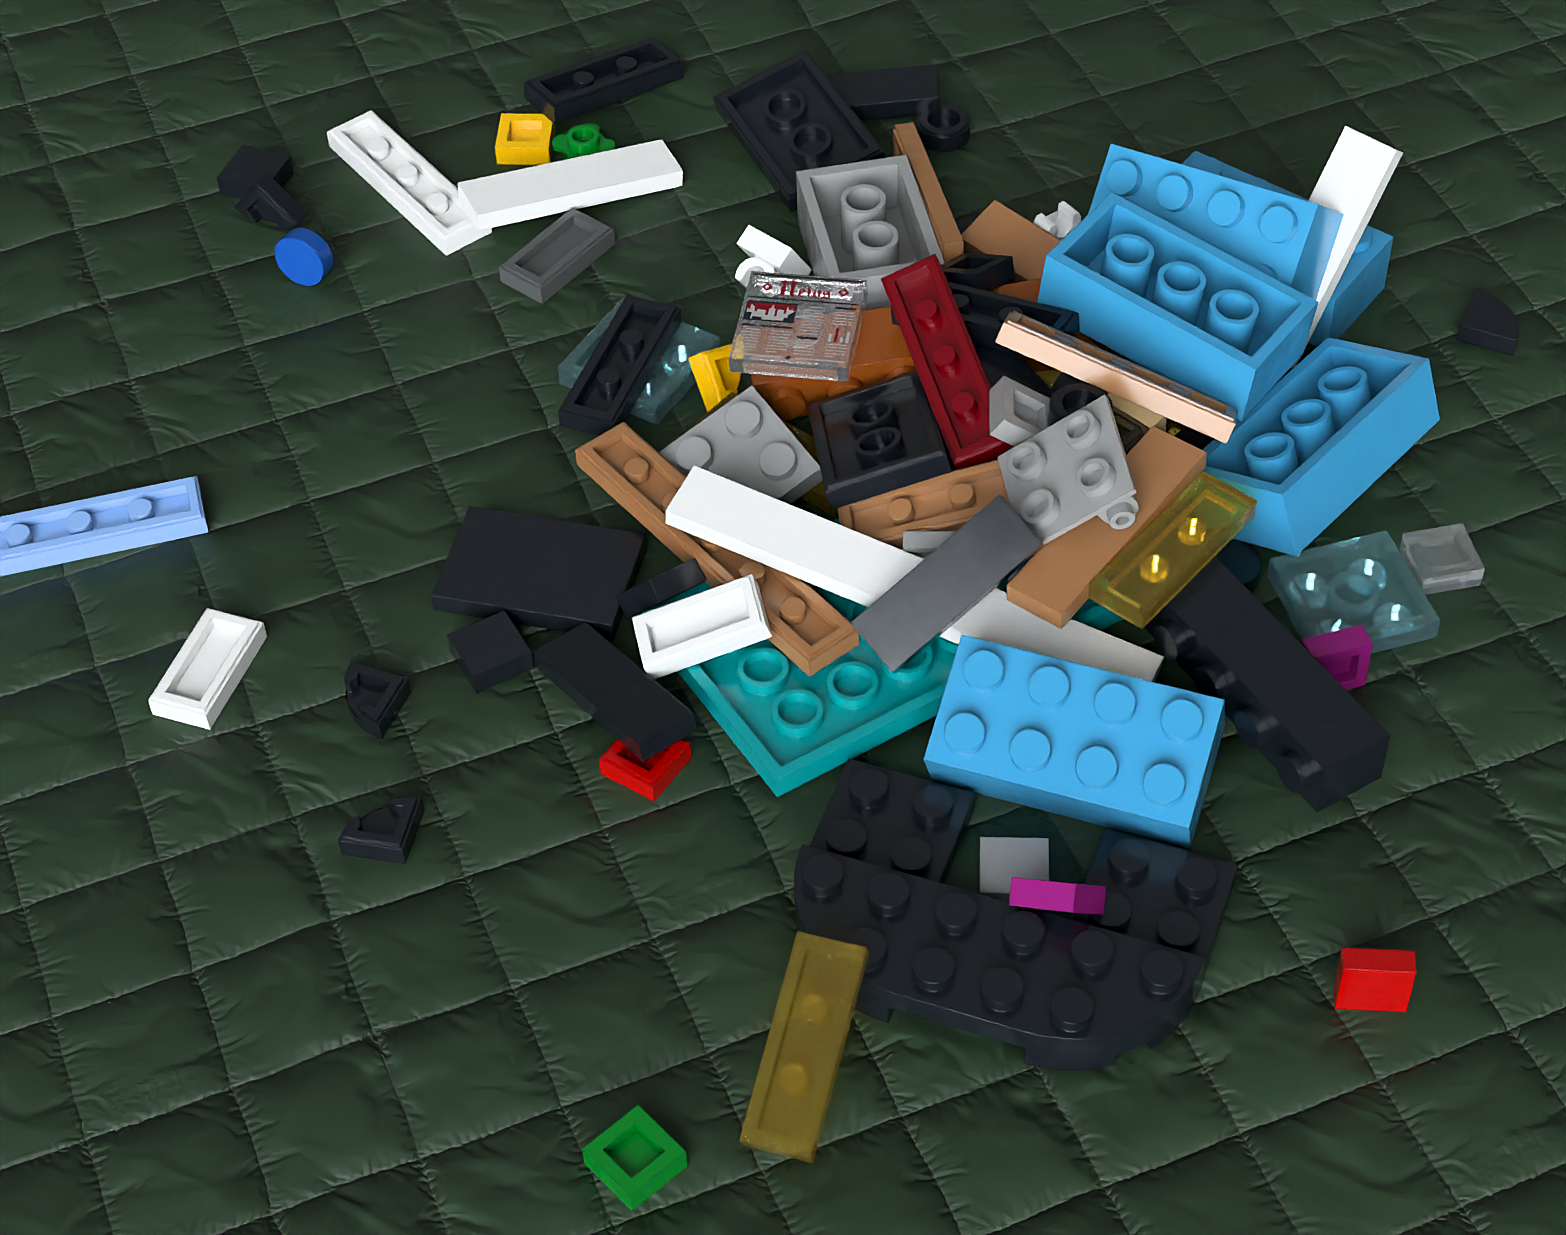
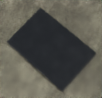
M807 50L713 97L716 110L790 212L797 210L796 171L885 158L884 150Z
M917 370L820 400L808 406L824 489L831 510L952 472L937 420Z
M469 506L431 594L433 609L480 618H488L505 611L512 623L565 632L586 622L604 638L614 640L623 616V610L616 596L634 586L647 550L646 534Z

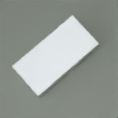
M752 574L632 617L644 670L653 679L772 637L760 589Z
M207 608L148 701L152 714L210 730L267 638L264 622Z

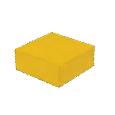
M501 113L495 144L497 164L543 165L551 163L553 152L552 140L556 134L555 123L544 114Z

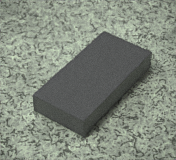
M571 208L499 266L500 281L533 300L544 304L616 244L615 231L602 222Z

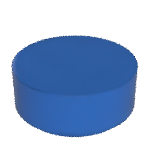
M294 228L275 246L274 254L279 268L295 283L305 286L316 285L333 267V255L328 244L321 236L309 229Z

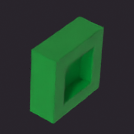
M639 1105L635 1106L582 1148L584 1164L631 1211L688 1167L686 1151Z

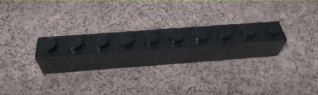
M984 346L976 348L991 387L1003 376H1006L1051 398L1054 391L1018 355ZM1168 509L1103 582L1116 597L1124 614L1131 619L1138 620L1155 639L1160 652L1168 660H1175L1194 680L1200 694L1225 700V715L1235 724L1241 739L1248 746L1257 748L1277 769L1283 784L1290 791L1299 793L1316 812L1380 779L1391 735Z

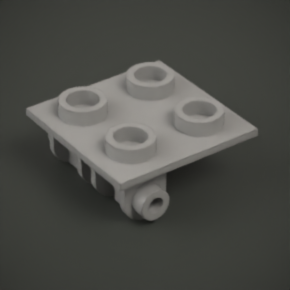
M1106 395L1099 397L997 457L1011 508L1043 545L1096 515L1104 522L1109 523L1113 529L1117 530L1128 528L1135 521V515L1138 512L1139 506L1133 495L1137 493V489L1111 405Z

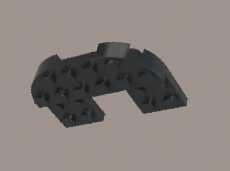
M848 758L810 845L802 844L794 872L795 922L800 946H805L807 953L818 968V978L840 1000L852 1008L886 1023L889 1022L893 1010H898L1025 1048L1024 1064L1056 1070H1088L1115 1065L1116 1055L1135 1049L1145 1043L1148 1044L1150 1049L1154 1048L1170 1036L1185 1020L1201 990L1236 881L1238 864L1105 828L1085 882L1087 885L1106 886L1104 915L1074 913L1071 920L1028 907L1010 906L1007 901L945 884L975 809L974 792Z

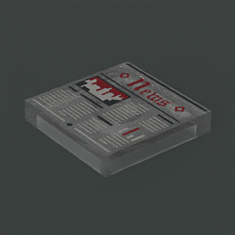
M751 271L728 357L730 372L848 382L868 298L867 280Z

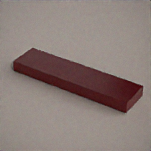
M936 254L881 278L955 468L959 470L998 459L999 455L1012 449L1014 446L989 435V391L992 387Z

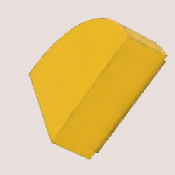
M742 341L704 351L688 358L707 413L720 409L738 395L737 388L740 382L741 371L746 370L747 362L746 355L732 353H745V350H742L744 345L740 344L743 343Z

